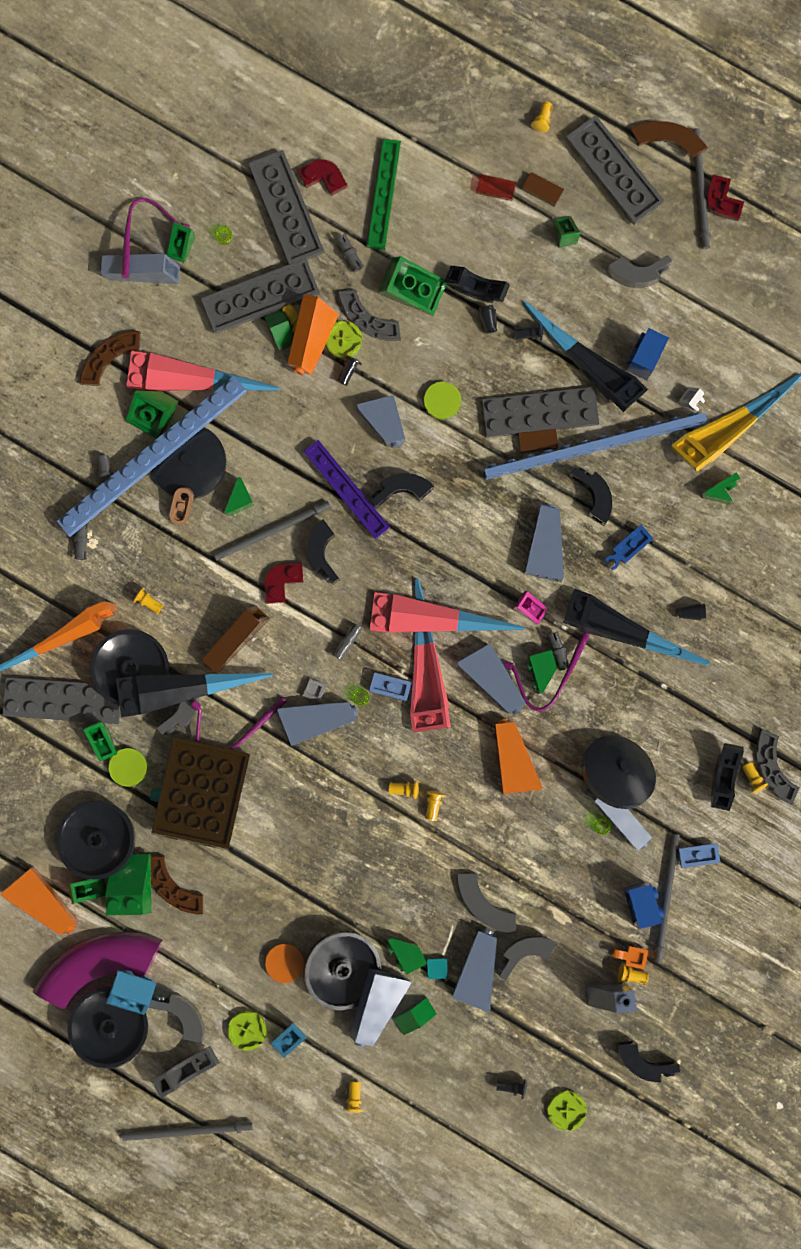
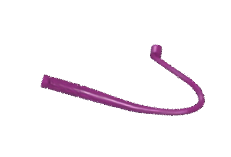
M148 198L136 199L131 203L128 210L121 277L125 279L129 278L130 226L134 206L139 202L151 203L173 223H178L162 206ZM182 223V224H181V225H184V226L190 228V225H189V224H185V223Z
M582 633L556 694L544 707H535L528 701L514 663L505 661L504 667L505 669L513 670L520 693L528 707L541 712L554 704L577 664L590 636L589 633Z
M281 696L247 733L229 749L234 750L246 741L287 700ZM195 700L190 706L195 711L198 710L195 742H199L202 710L201 704Z

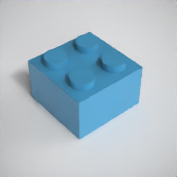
M118 971L107 1004L144 1015L150 1005L156 983L152 982L153 980L149 977L142 976L139 978L133 976L134 974L130 971Z

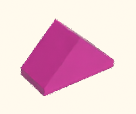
M525 590L513 610L539 625L548 608Z

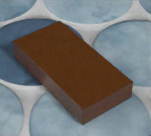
M533 172L530 173L522 187L523 191L554 207L564 191L563 188Z
M556 429L518 433L520 453L558 449Z

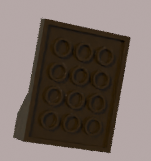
M174 737L151 834L228 851L250 754Z

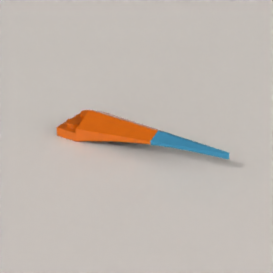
M103 601L86 608L72 621L39 644L0 664V671L99 630L102 619L110 618L113 616V612L118 611L116 604Z

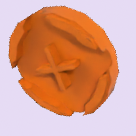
M288 943L276 945L269 951L266 957L265 966L267 973L273 980L279 983H289L296 980L304 968V957L298 947Z

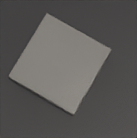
M309 678L302 696L320 703L327 685Z

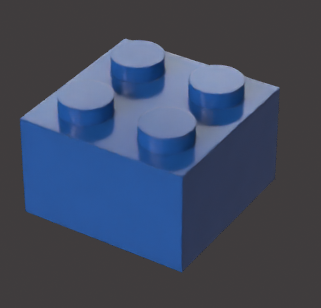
M648 328L646 333L642 332L634 347L636 349H633L626 363L629 365L627 371L647 381L669 337Z
M642 882L623 888L635 927L642 929L662 923L661 918L664 917L661 906H658L656 902L658 893L655 886L653 887L648 882Z

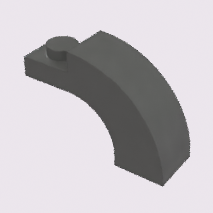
M667 255L650 266L637 267L632 265L623 256L608 265L606 272L621 285L630 288H645L658 283L660 275L670 269L669 266L672 260Z
M199 698L180 703L177 712L157 728L162 735L166 733L170 735L177 730V725L181 729H185L197 713V710L195 711L190 705L195 700L199 702Z
M526 936L512 942L502 953L508 959L507 961L503 960L497 969L500 971L498 973L499 977L506 981L516 964L526 956L536 955L548 960L557 943L542 936Z
M175 993L171 995L170 1001L167 1000L168 997L161 995L151 998L148 1008L171 1012L180 1019L183 1025L182 1039L203 1042L205 1036L204 1022L199 1010L191 1001Z
M208 1046L170 1067L151 1082L160 1098H163L196 1076L217 1066L220 1062L211 1046Z

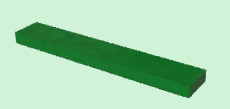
M384 138L382 140L367 248L386 249L401 141Z

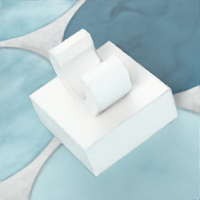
M689 387L678 402L683 407L698 411L699 408L696 404L698 402H705L704 398H702L704 392L699 388Z

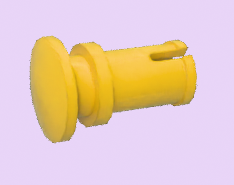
M542 102L539 114L531 123V127L537 132L545 133L549 130V116L553 109V105L550 102Z
M288 304L282 311L290 321V326L293 328L292 331L295 333L299 314L292 304Z
M143 587L136 594L133 603L135 604L138 601L141 606H146L158 615L164 604L152 598L150 593H145V588Z
M753 762L741 767L750 782L748 783L749 786L753 788L750 793L759 792L768 786V783L763 784V777L759 776Z
M415 780L414 784H411V782H407V784L389 783L390 795L398 794L406 795V797L413 795L414 799H417L419 792L417 780Z
M430 790L427 791L430 798H427L429 803L425 819L437 821L439 806L442 804L441 797L446 795L439 791Z
M624 963L620 965L617 974L619 983L625 980L627 983L632 981L647 985L648 973L633 970L632 967L626 968Z
M349 1081V1093L346 1100L348 1106L343 1108V1110L352 1113L363 1111V1109L359 1108V1104H361V1082Z

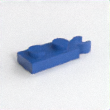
M640 525L612 549L615 555L608 556L604 562L607 563L609 560H613L615 565L611 570H615L619 566L620 560L623 564L627 563L654 538Z

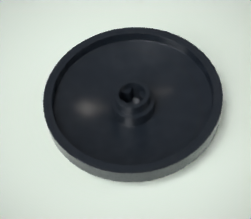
M203 427L151 471L155 481L169 495L174 497V493L178 488L188 487L193 491L194 499H198L211 493L221 483L227 467L226 453L219 438L212 431ZM186 493L181 494L183 499L188 498Z
M121 630L107 636L97 646L91 660V677L94 686L106 700L116 705H119L116 679L169 674L168 657L162 645L153 636L139 630Z
M607 735L596 739L586 749L582 758V774L588 788L599 800L614 808L632 809L643 804L652 795L656 785L655 768L647 753L638 744L625 737Z
M88 801L74 807L62 820L57 833V850L64 865L75 875L86 879L108 878L121 871L131 859L136 841L135 830L128 815L118 806L105 801Z
M336 931L319 939L308 952L303 968L304 982L308 992L322 1006L333 1010H348L359 1005L369 968L381 971V961L374 945L364 936L352 931Z
M112 987L96 989L86 994L75 1005L68 1022V1038L75 1054L86 1064L100 1069L117 1068L130 1062L141 1051L148 1033L146 1013L143 1015L107 1004Z

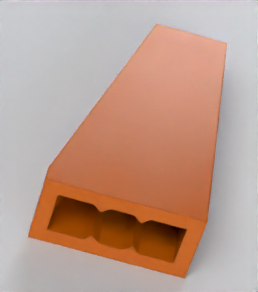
M308 294L303 296L287 363L294 368L293 372L302 376L304 373L312 375L339 315L317 296Z
M510 719L498 720L499 724L494 726L502 794L542 790L541 782L515 722H510Z
M35 867L30 868L1 893L3 898L59 935L64 933L69 935L77 928L75 924L79 920Z

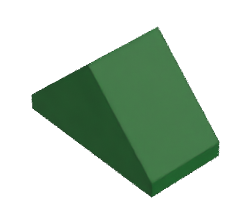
M572 216L553 219L559 248L577 244L580 231Z
M176 222L173 223L167 252L168 257L182 263L186 261L195 240V235L191 228Z
M282 309L264 316L278 350L281 351L292 346L294 336Z
M240 477L237 478L226 506L225 514L227 516H232L254 506L248 490Z
M102 721L83 728L99 762L117 755L110 730Z
M88 879L68 884L72 904L106 896L103 879Z
M426 997L395 1016L394 1020L403 1035H406L421 1028L436 1016L437 1013Z

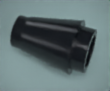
M494 306L480 307L478 315L486 330V334L497 332V317Z
M700 602L678 607L679 618L699 621L706 619L705 603L700 604Z

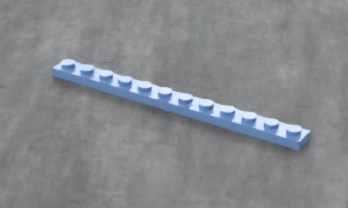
M234 376L58 519V524L71 537L247 392L246 389Z
M693 412L688 414L686 418L681 419V416L674 417L667 423L658 421L651 424V427L639 426L634 428L632 432L620 431L615 433V436L609 438L608 435L600 436L597 438V441L593 442L584 440L574 447L565 445L560 447L561 450L553 452V449L546 450L539 456L530 454L524 456L523 460L511 459L506 461V464L498 466V463L491 464L484 470L485 480L702 425L707 421L706 413L699 414V412Z

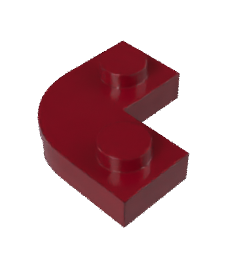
M320 159L298 169V174L306 188L322 180L331 196L348 188V184L341 171L332 161Z
M713 174L706 197L709 209L720 217L739 221L745 201L727 197L731 179Z
M302 563L282 564L275 566L269 571L265 579L266 604L286 603L285 584L304 583Z

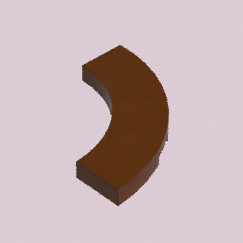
M652 121L631 128V133L639 146L651 142L668 141L685 151L690 159L706 151L708 148L696 133L677 123Z
M129 331L120 333L102 342L94 350L88 361L85 362L80 377V385L100 386L104 370L116 357L131 351H140L141 332Z
M151 856V883L159 896L181 911L203 915V894L188 892L176 884L167 870L165 856Z

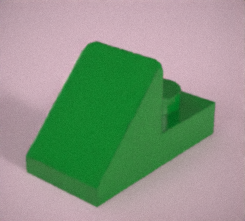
M736 472L704 492L701 496L706 500L729 505L733 500L727 491L738 486L736 482L741 478Z

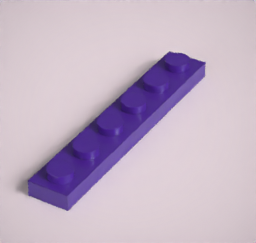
M319 440L304 451V454L375 540L390 529V526Z

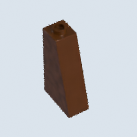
M258 606L246 609L203 657L202 661L205 663V667L211 672L217 673L221 671L270 618Z

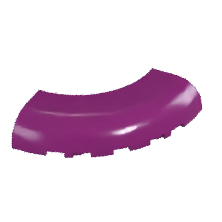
M127 931L105 933L85 939L59 955L43 972L32 992L39 998L65 1009L85 984L98 977L117 974L118 971L122 972L123 970L130 971L134 974L133 976L139 978L142 976L146 977L163 940L151 935Z

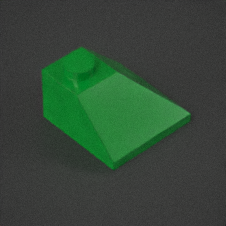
M137 390L134 393L126 422L157 439L162 435L173 417L178 401L163 392Z

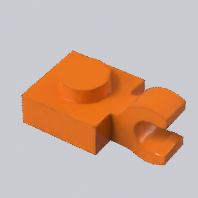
M628 946L627 951L612 949L611 956L625 959L624 964L626 966L645 970L648 955L647 949Z

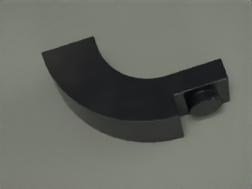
M452 265L444 281L449 287L468 297L492 304L493 301L504 302L510 284L506 281L483 278L472 273L466 267Z
M574 467L569 477L585 487L593 498V507L588 516L602 526H605L612 511V495L608 484L596 471L589 477V473L586 470Z
M401 473L392 475L380 482L383 491L378 490L372 495L371 504L377 509L397 493H409L420 502L434 490V485L427 479L415 474Z
M322 519L310 535L308 557L314 572L317 574L323 570L321 574L327 583L331 581L334 585L340 580L325 559V549L327 544L335 538V534L325 520Z
M724 743L722 752L718 755L712 781V808L730 811L735 798V781L744 753L743 746Z
M635 1041L615 1042L622 1062L634 1075L643 1080L661 1082V1074L665 1077L675 1076V1073L680 1072V1064L677 1061L652 1063L644 1060L639 1054L638 1044Z

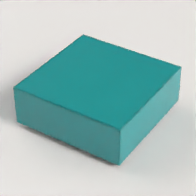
M428 958V979H448L447 958Z

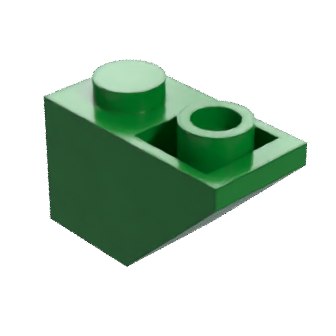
M552 650L529 656V661H526L528 672H532L534 678L531 680L533 690L537 691L538 694H542L557 670Z
M392 936L388 938L389 943L386 946L391 955L395 953L398 961H396V964L401 972L405 971L406 975L427 964L418 944Z

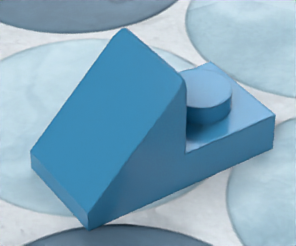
M291 1022L272 1041L271 1045L285 1058L307 1036Z

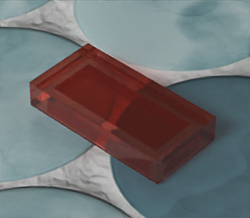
M480 174L476 194L512 201L516 181Z

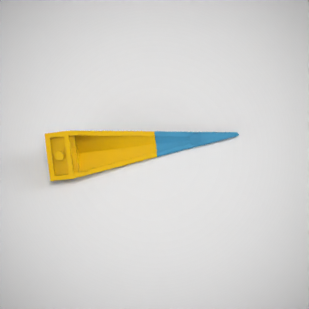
M801 373L732 413L685 434L671 445L672 450L698 472L709 462H713L792 388L801 379Z

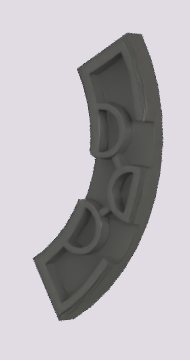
M356 289L338 291L339 301L344 313L360 331L380 340L401 341L399 321H387L371 315L360 302Z
M760 728L756 742V761L759 772L764 782L768 783V788L778 798L793 805L800 787L790 782L778 766L776 749L779 736Z
M457 873L462 898L473 915L493 929L507 933H516V913L505 912L491 905L479 888L477 874Z

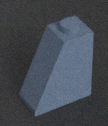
M394 395L357 404L358 413L386 447L397 448L402 446V443L405 442V436Z

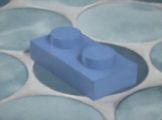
M374 673L369 692L407 701L411 682Z
M717 843L678 848L681 868L720 863Z

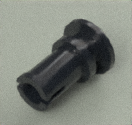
M538 322L539 326L532 324L531 327L514 328L515 340L527 338L535 340L536 337H540V341H542L543 328L541 322Z
M346 355L345 358L348 360L344 362V368L337 381L348 386L354 371H357V365H362V363L358 359Z
M498 1078L497 1083L506 1086L497 1085L496 1091L514 1093V1096L519 1094L522 1095L521 1099H524L527 1090L526 1079H524V1083H521L519 1080L511 1081Z

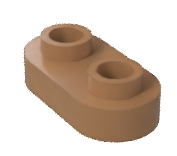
M180 487L174 493L169 514L170 520L174 524L182 525L189 518L194 494L188 487ZM186 493L188 498L183 499L181 494ZM177 511H181L183 516L179 517Z

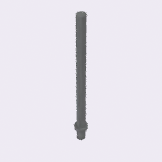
M694 128L692 131L700 137V128ZM701 153L695 156L701 233L699 235L700 239H702V248L709 249L711 232L708 229Z
M326 501L318 506L315 504L313 505L314 508L215 553L214 556L218 561L314 515L319 516L321 512L331 508L329 502Z
M672 834L662 901L664 917L661 918L662 923L659 924L657 943L654 946V962L662 963L663 952L666 950L664 943L680 835Z
M236 1121L234 1124L122 1133V1140L131 1141L236 1132L238 1134L241 1131L253 1130V1123Z

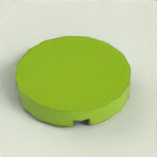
M337 321L326 342V348L329 353L337 358L345 359L346 355L354 356L361 348L362 335L359 328L352 322Z
M436 382L425 393L424 405L426 411L433 418L439 420L455 416L461 406L460 392L451 383Z
M125 748L119 750L117 755L112 756L109 762L110 776L115 783L121 786L131 787L137 785L144 780L148 771L146 758L136 749Z
M251 1010L237 1013L230 1020L227 1028L230 1042L243 1051L258 1048L265 1040L267 1034V1026L263 1017Z
M559 1091L549 1100L547 1107L548 1117L559 1130H575L586 1119V1104L575 1091Z

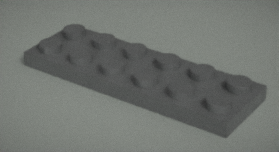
M596 115L566 136V141L633 225L664 203L663 198Z
M281 150L248 163L288 264L324 254V249L284 151Z
M305 258L205 296L201 300L214 333L218 334L283 309L288 304L294 305L302 301L304 294L320 295V291Z
M595 387L482 399L486 438L517 435L518 433L531 431L562 430L599 425Z
M6 678L3 716L93 723L102 721L107 724H119L120 706L106 700L97 691L94 684Z

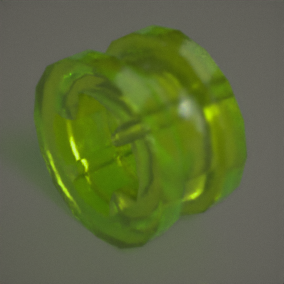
M220 226L216 230V239L220 244L228 245L231 243L233 234L228 226ZM222 232H224V234L228 232V237L226 239H224V237L223 239L221 238Z
M357 689L353 693L352 699L356 705L365 706L369 702L370 696L366 690ZM359 692L366 694L365 702L363 703L356 701L357 693Z
M600 817L594 821L593 829L597 834L605 835L610 832L611 823L608 819ZM600 821H604V824L607 823V827L604 828L603 832H600L601 829H597Z

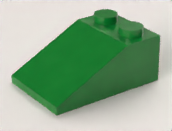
M402 256L391 258L378 293L434 316L446 284L444 283L445 279Z
M133 854L121 871L109 877L106 890V916L145 915L152 913L151 854Z

